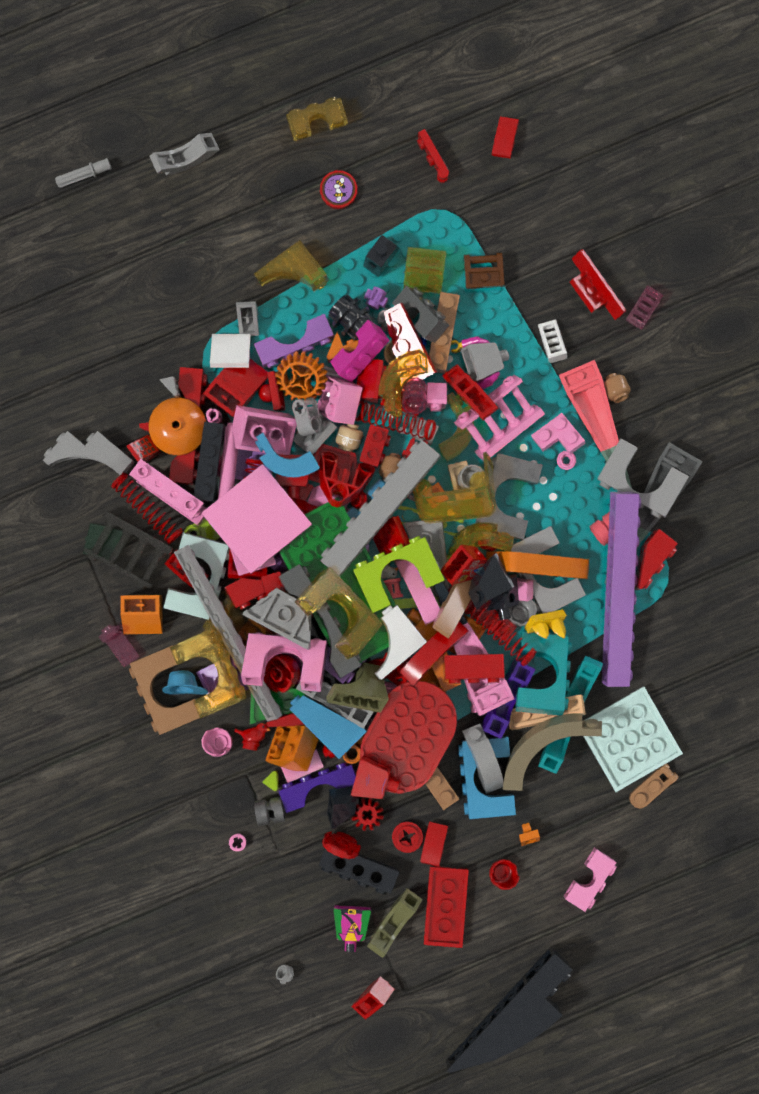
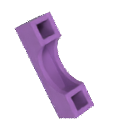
M325 314L307 321L306 332L296 343L282 344L271 336L254 343L263 367L268 366L270 369L279 365L278 362L283 358L286 359L288 354L293 356L296 351L298 353L302 351L308 353L314 350V346L319 344L324 346L331 343L334 334Z

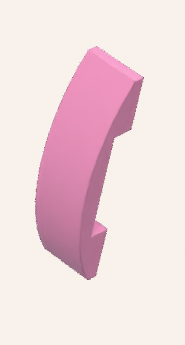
M402 559L394 560L425 625L434 622L440 608L430 587L426 589L417 568L411 562Z

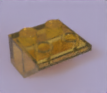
M408 247L403 289L407 285L413 289L417 287L422 292L440 294L442 291L446 251Z

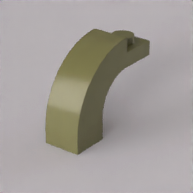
M407 888L384 916L371 936L372 938L367 947L383 958L400 930L418 909L422 899Z

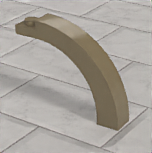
M574 713L553 717L533 727L518 741L510 754L505 769L503 790H523V778L526 768L532 758L543 747L565 737L602 736V721L596 719L582 720V713Z

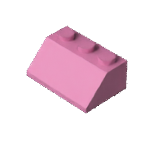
M237 405L233 420L235 448L261 452L255 441L258 440L256 436L264 432L277 454L290 455L297 426L295 417L288 413Z

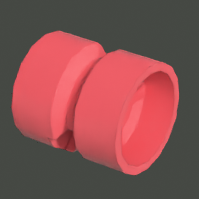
M610 511L602 516V521L597 520L589 526L593 535L603 546L608 544Z

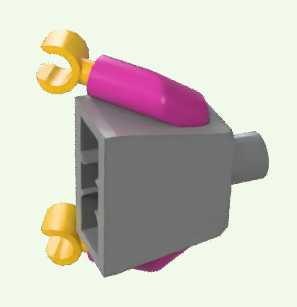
M477 336L464 339L462 342L451 341V345H458V348L451 350V352L459 353L461 350L469 376L483 390L493 385L500 376L499 371L504 369L503 362L509 360V353L506 349L499 351L495 342L490 343L488 340Z

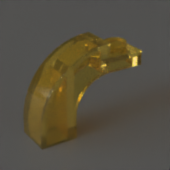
M420 349L408 351L395 358L381 377L379 396L386 400L384 402L385 410L393 417L402 416L401 391L405 383L414 376L428 373L427 355Z
M453 392L447 395V402L457 420L460 414L471 409L469 406L462 409L461 406L464 404L458 395L455 396ZM457 426V430L452 437L438 444V448L447 463L458 457L468 446L472 435L466 427L462 430Z
M476 523L469 525L459 531L451 541L446 561L451 558L460 545L475 547L491 546L511 552L514 537L506 532H497L498 524Z

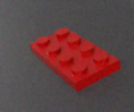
M430 866L424 945L462 948L468 869Z

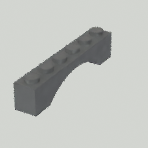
M299 564L278 578L289 595L295 596L312 606L323 620L330 640L329 662L338 677L342 678L361 666L359 663L361 658L356 650L352 652L349 647L351 642L346 634L342 635L338 629L341 625L337 618H332L328 612L331 610L325 600L321 601L318 596L320 590L315 583L311 584L308 577H310V574L306 567L303 566L301 568Z

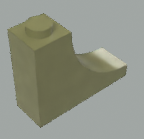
M363 662L355 675V682L350 684H334L326 696L327 703L381 713L389 700L384 678L379 680L375 675L381 666Z

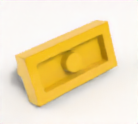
M563 609L533 615L528 620L525 629L528 634L535 632L547 639L549 629H551L558 636L565 638L566 628L563 621L567 615Z

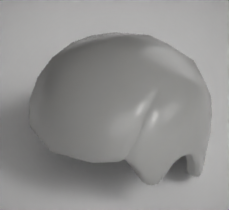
M519 600L518 605L509 607L511 618L508 620L516 626H526L530 617L537 614L536 603L533 600L528 602Z

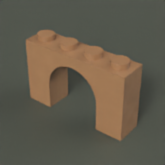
M175 645L130 663L131 668H129L131 677L137 680L138 686L136 688L138 694L145 699L144 708L147 714L152 716V727L159 735L204 716L197 698L177 707H167L159 703L154 696L153 683L157 675L166 669L182 663Z

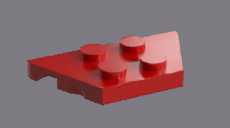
M322 444L313 454L317 463L319 464L321 453L324 451L336 454L338 460L333 479L337 480L339 470H344L345 468L348 469V472H351L348 484H352L358 467L356 453ZM319 469L310 473L309 481L320 483Z

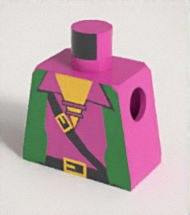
M334 905L337 940L345 941L344 951L356 952L357 941H365L371 907Z

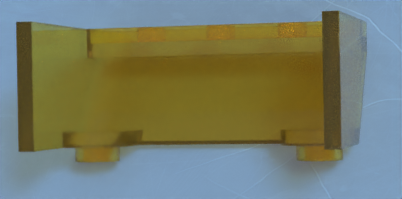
M483 452L484 471L476 472L471 476L470 488L432 493L430 482L426 479L420 481L413 490L418 515L424 523L432 524L484 518L494 514L496 502L493 463L487 452Z

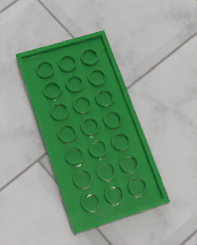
M327 502L305 514L312 523V526L279 551L288 570L299 564L301 568L303 566L306 567L310 574V577H308L311 584L315 583L320 590L318 596L321 601L325 600L331 609L328 611L332 618H337L341 625L338 629L342 635L346 634L351 642L349 647L352 652L357 651L361 658L360 662L389 647L388 633L380 619L383 616L381 612L387 607L374 613L372 612L353 571L356 569V564L365 560L367 563L373 561L366 547L341 577L321 562L323 558L321 554L327 547L330 549L335 544L334 539L340 532L344 533L348 529L346 525L351 520L344 506L333 507ZM381 577L382 587L391 606H397ZM312 608V614L330 646L328 632L323 620Z

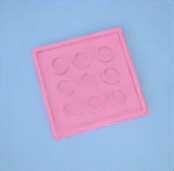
M263 464L201 513L250 574L312 526V523Z

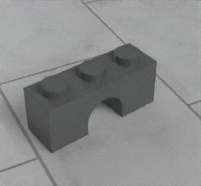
M406 285L392 304L396 306L399 303H403L411 319H414L420 313L419 320L414 325V328L424 339L435 343L449 327V324L444 320L446 317L440 311H436L433 308L435 305L423 297L424 293L417 287L413 289Z

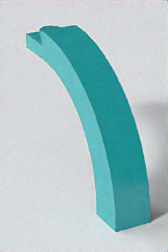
M585 656L569 684V691H566L565 698L581 694L585 702L602 669L603 663ZM570 737L558 739L546 745L538 766L556 774L564 761Z

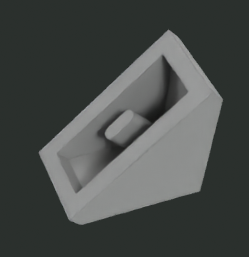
M256 301L237 302L239 334L259 336Z

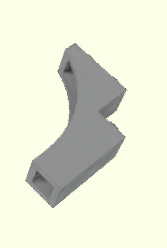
M98 431L92 433L87 438L86 442L88 443L86 445L70 432H63L56 440L58 443L45 452V458L43 459L51 467L70 459H91L108 465L119 475L127 473L135 463Z

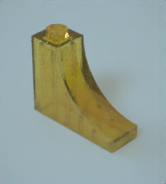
M300 240L254 273L261 286L274 280L293 279L306 284L313 292L317 289H322L329 281L325 271Z

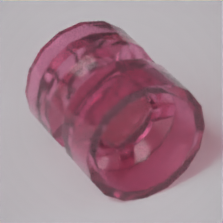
M410 378L403 383L402 407L407 413L419 414L427 407V384L420 378Z

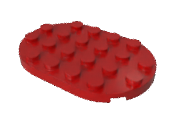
M419 681L415 686L410 682H405L394 688L388 694L389 700L381 713H376L361 743L360 759L364 756L390 768L389 779L400 781L398 794L417 790L428 782L456 731L457 713L451 698L440 687L426 681Z

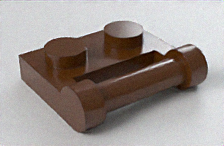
M502 253L484 256L464 255L466 289L504 287ZM496 262L497 267L471 268L470 264Z

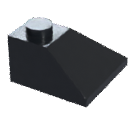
M497 553L487 560L471 580L468 594L477 610L494 606L515 587Z

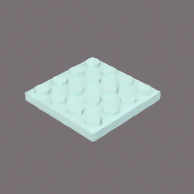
M644 686L585 719L602 721V736L583 737L615 792L683 754Z

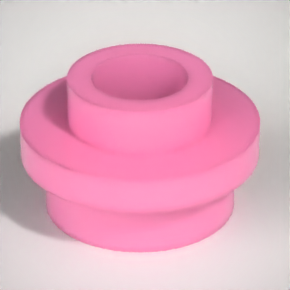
M563 451L557 457V464L561 469L569 470L575 466L576 457L573 453L569 454L567 451ZM564 457L569 458V464L563 463Z

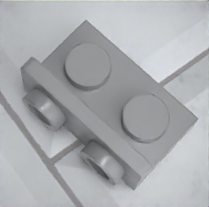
M320 414L323 425L321 432L308 436H301L297 432L294 435L293 441L305 452L311 451L314 454L337 428L322 414Z

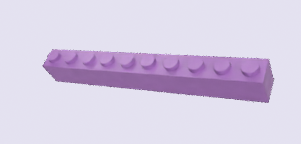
M610 492L601 682L607 687H630V681L633 677L631 662L634 658L632 643L635 637L632 629L635 623L633 609L636 604L634 589L637 585L635 569L638 566L636 549L639 546V537L637 536V529L640 527L638 509L641 507V498L639 494L634 492Z

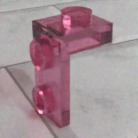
M108 625L101 630L100 640L103 643H107L123 667H126L139 657V654L118 625Z

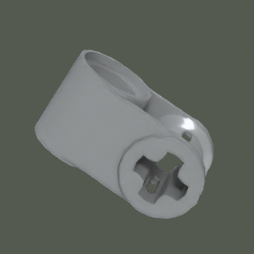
M312 397L305 400H295L292 409L298 433L301 436H308L321 432L323 425L317 401Z

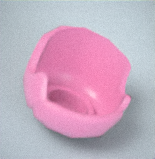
M218 727L207 730L201 739L205 752L214 757L226 755L233 745L232 737L228 731Z

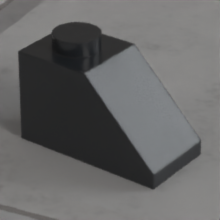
M352 786L329 790L327 816L331 829H335L355 814L356 805H359V799L357 796L351 795Z

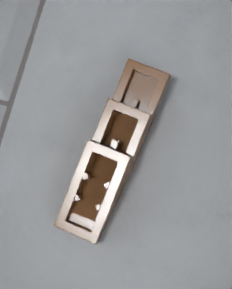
M471 580L454 584L451 587L448 597L442 603L435 619L433 628L447 638L453 633L471 598L468 592Z

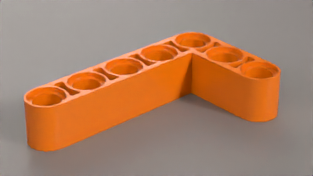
M508 551L486 552L487 560L497 553L507 572L588 579L589 559Z

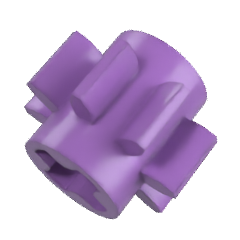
M374 286L372 290L368 289L366 291L364 299L367 301L365 304L375 310H378L379 307L384 308L388 301V298L385 297L387 293Z

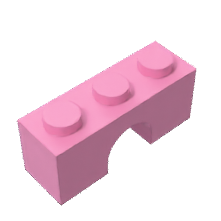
M595 847L584 863L593 871V879L588 884H580L573 880L564 894V898L584 912L587 908H592L597 892H602L606 885L604 881L608 875L612 876L616 870V862Z

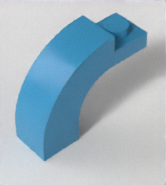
M264 432L256 436L258 439L255 441L257 447L261 452L264 450L266 453L259 458L274 473L286 477H301L320 468L311 451L297 458H284L274 451Z

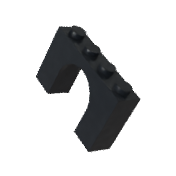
M204 422L194 497L203 503L213 504L218 500V467L224 442V424Z

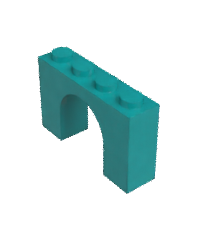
M522 632L520 649L526 643L528 645L519 656L526 655L532 648L537 650L534 657L546 659L553 665L556 671V682L546 689L518 688L515 712L563 715L564 711L568 710L569 702L568 698H565V693L569 691L570 681L566 679L571 662L567 661L572 647V643L568 642L569 636L562 638L558 635L549 634L547 639L536 633L528 634L527 632Z

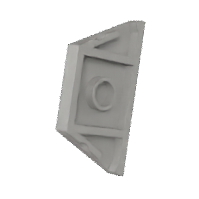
M275 588L268 596L256 602L257 604L243 612L242 615L307 650L310 649L312 606Z

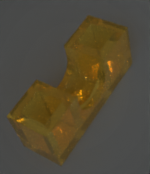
M329 98L325 103H313L305 109H293L289 114H286L294 141L312 136L310 124L315 119L325 120L330 130L348 125L341 98Z

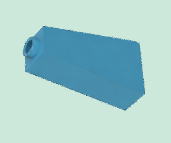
M297 695L290 702L292 705L290 710L338 759L367 732L365 728H361L341 714L306 695L302 697Z

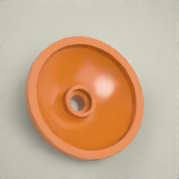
M185 398L167 399L153 410L149 420V434L153 443L163 452L170 455H185L200 446L206 419L202 410L194 402ZM174 422H179L178 428H173Z

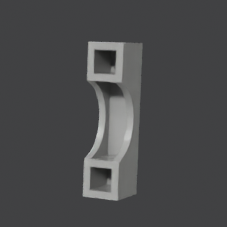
M325 681L322 683L321 692L301 690L299 682L296 687L297 690L328 706L363 729L374 712L327 703L326 696L332 686Z

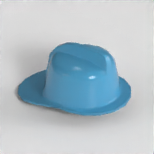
M186 670L171 672L167 686L162 689L167 694L203 695L208 693V690L197 686L195 676Z

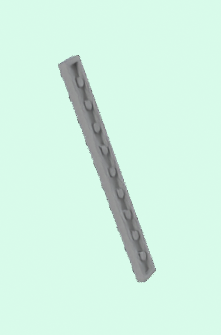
M186 545L175 551L174 554L237 668L242 673L246 651L242 638L237 634L232 620L227 616L222 602L214 592V587L206 578L205 571L195 558L194 551L190 549L189 545ZM264 681L263 686L247 685L267 722L282 716L279 705L274 701L271 691Z

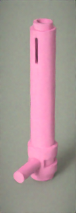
M227 423L225 427L218 499L235 485L238 449L235 448L233 423Z

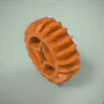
M297 351L294 352L293 356L288 354L286 359L283 358L281 364L277 367L276 377L278 379L276 384L281 385L279 391H286L284 396L291 395V401L295 397L298 399L304 398V400L310 397L316 399L317 395L320 396L323 392L322 390L326 387V384L323 383H326L328 380L325 376L327 370L322 369L324 363L318 364L319 357L312 358V353L309 356H306L305 351H302L301 355ZM291 367L293 376L289 380L287 370ZM313 374L316 377V384L314 386L311 385L312 381L310 380Z

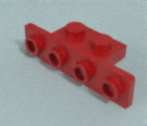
M583 249L580 250L572 260L581 274L573 278L570 284L591 313L604 305L614 320L618 319L626 312L625 307L593 264L590 257Z

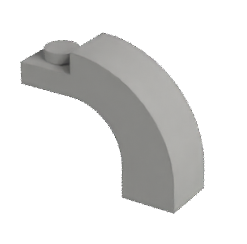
M212 133L198 134L190 142L177 149L154 152L149 157L157 173H165L167 176L185 171L204 162L220 149Z
M481 724L463 730V736L474 758L478 777L485 793L487 794L503 787L504 782L498 761Z

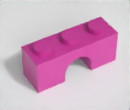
M367 320L356 332L358 337L356 349L350 353L342 348L330 361L337 374L349 382H352L389 342L381 327L370 320Z

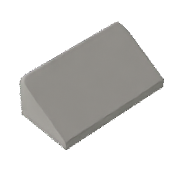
M175 377L160 379L176 398H182L181 390Z

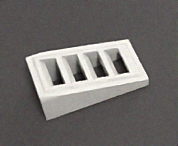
M557 320L538 324L548 361L554 363L566 359L567 351ZM555 329L554 331L544 333V330ZM555 335L557 336L556 338H553V339H549V340L546 339V338H549V337H552V336H555ZM559 343V345L549 348V345Z

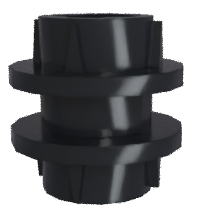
M348 294L342 296L332 306L328 316L333 320L332 326L334 328L340 324L344 327L341 333L343 337L349 335L353 340H357L356 332L367 320L373 322L374 319L369 315L370 308L368 306L361 310L358 307L361 300L358 297L353 299Z

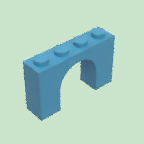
M502 736L501 739L498 737L488 738L496 758L510 757L508 736ZM461 740L462 745H458L459 757L463 756L460 772L461 776H465V783L462 784L463 795L467 796V803H464L465 815L468 814L469 819L516 815L513 794L486 795L476 788L473 778L476 764L466 740Z

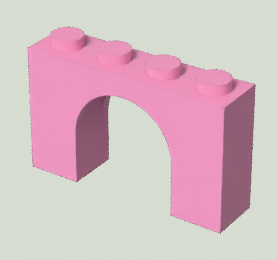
M249 633L241 673L243 684L263 686L268 661L277 654L291 653L299 657L303 662L300 679L301 690L321 692L327 656V641L319 638L311 639L310 649L307 650L279 634L271 636L263 633Z

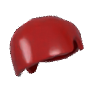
M499 859L492 864L489 870L492 884L502 890H510L516 887L520 879L517 866L509 860Z

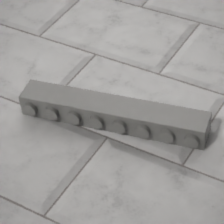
M423 440L420 443L416 442L409 451L412 453L407 458L403 457L397 464L399 468L395 473L390 472L384 480L386 482L382 488L378 487L371 496L374 498L370 503L365 502L359 509L361 512L357 518L353 517L346 525L348 529L336 536L333 547L331 549L327 547L321 554V557H323L321 562L339 577H341L441 458L440 454Z

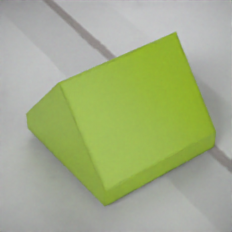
M273 770L262 781L273 791L279 789L277 770Z

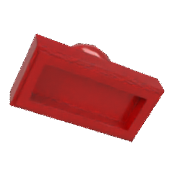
M267 372L269 384L262 385L258 395L263 402H272L273 410L278 412L285 411L283 391H279L281 385L276 384L278 379L276 372Z

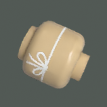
M347 424L339 427L336 436L338 448L349 452L359 448L363 437V432L358 429L359 425Z

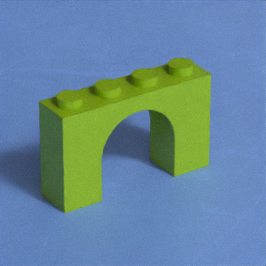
M420 536L409 540L410 544L407 546L397 545L391 548L392 552L387 555L382 552L373 556L374 561L367 563L365 560L355 565L356 569L353 571L373 613L391 605L381 584V574L384 567L394 560L402 559L411 562L417 568L426 589L444 581V577L425 537L421 539Z

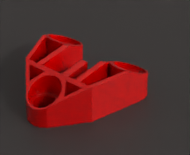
M324 451L319 459L320 487L331 506L342 507L359 497L371 481L375 468L366 463H359L352 484H348L351 472H348V469L345 468L344 470H339L337 480H335L333 477L337 467L338 456L332 452ZM338 494L342 497V500L337 501L332 496Z

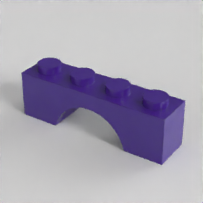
M514 658L505 676V680L515 699L487 712L481 724L483 731L500 739L510 722L518 688H526L536 670L529 664L522 666V661H516V658Z
M343 762L336 765L337 769L329 771V768L319 771V775L311 778V775L300 778L301 782L293 784L291 781L282 784L279 794L286 813L304 807L308 792L317 785L328 784L336 789L351 786L353 788L356 777L353 765Z

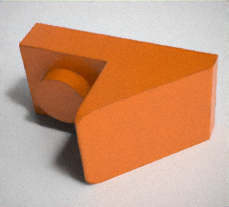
M337 332L327 355L328 363L342 348L350 353L353 352L358 345V340H348L345 342L346 345L343 346Z

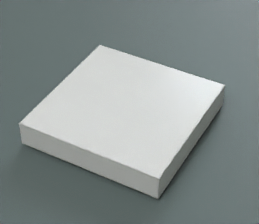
M212 334L210 368H249L251 335Z

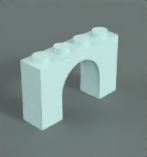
M183 532L179 549L189 545L196 557L208 563L211 569L209 583L212 584L216 596L219 597L221 586L218 584L220 578H224L226 568L223 565L225 560H229L230 549L226 543ZM168 588L163 606L165 609L209 620V615L196 593Z

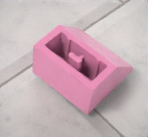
M326 375L328 380L326 383H323L326 387L322 390L323 392L318 400L319 413L333 422L354 425L363 387L353 382Z

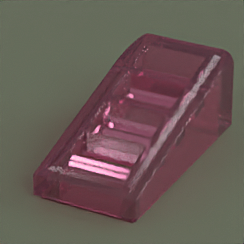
M646 286L626 321L642 330L664 295L650 286ZM646 294L652 296V297L655 298L656 300L653 301L652 299H650L649 297H647ZM642 300L652 305V307L649 308L648 306L641 303ZM640 307L648 312L647 315L637 310V308ZM634 313L644 320L641 322L633 317Z

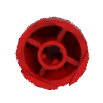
M281 653L275 655L266 665L264 682L274 692L280 691L284 693L289 691L298 683L301 670L298 662L288 654Z

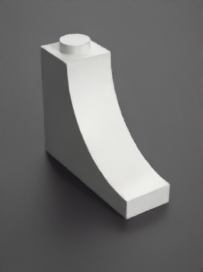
M390 605L381 612L383 616L380 619L388 633L389 648L384 663L375 673L379 680H382L426 643V640L398 606L392 607Z

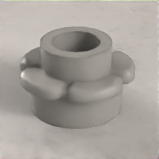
M281 965L277 969L276 978L280 980L281 984H286V982H290L293 979V968L288 965Z

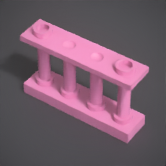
M515 375L507 377L502 385L488 395L509 421L506 427L500 429L491 415L487 417L485 422L494 433L491 439L485 441L472 423L479 417L472 409L460 414L458 420L454 422L462 430L465 427L468 429L479 445L478 449L474 452L483 461H487L545 414L540 407L535 404L530 405L517 387L523 381ZM510 391L524 409L523 413L518 417L513 415L502 399Z
M142 459L139 460L129 475L136 479L139 485L199 526L205 518L201 513L207 509L203 506L204 503Z

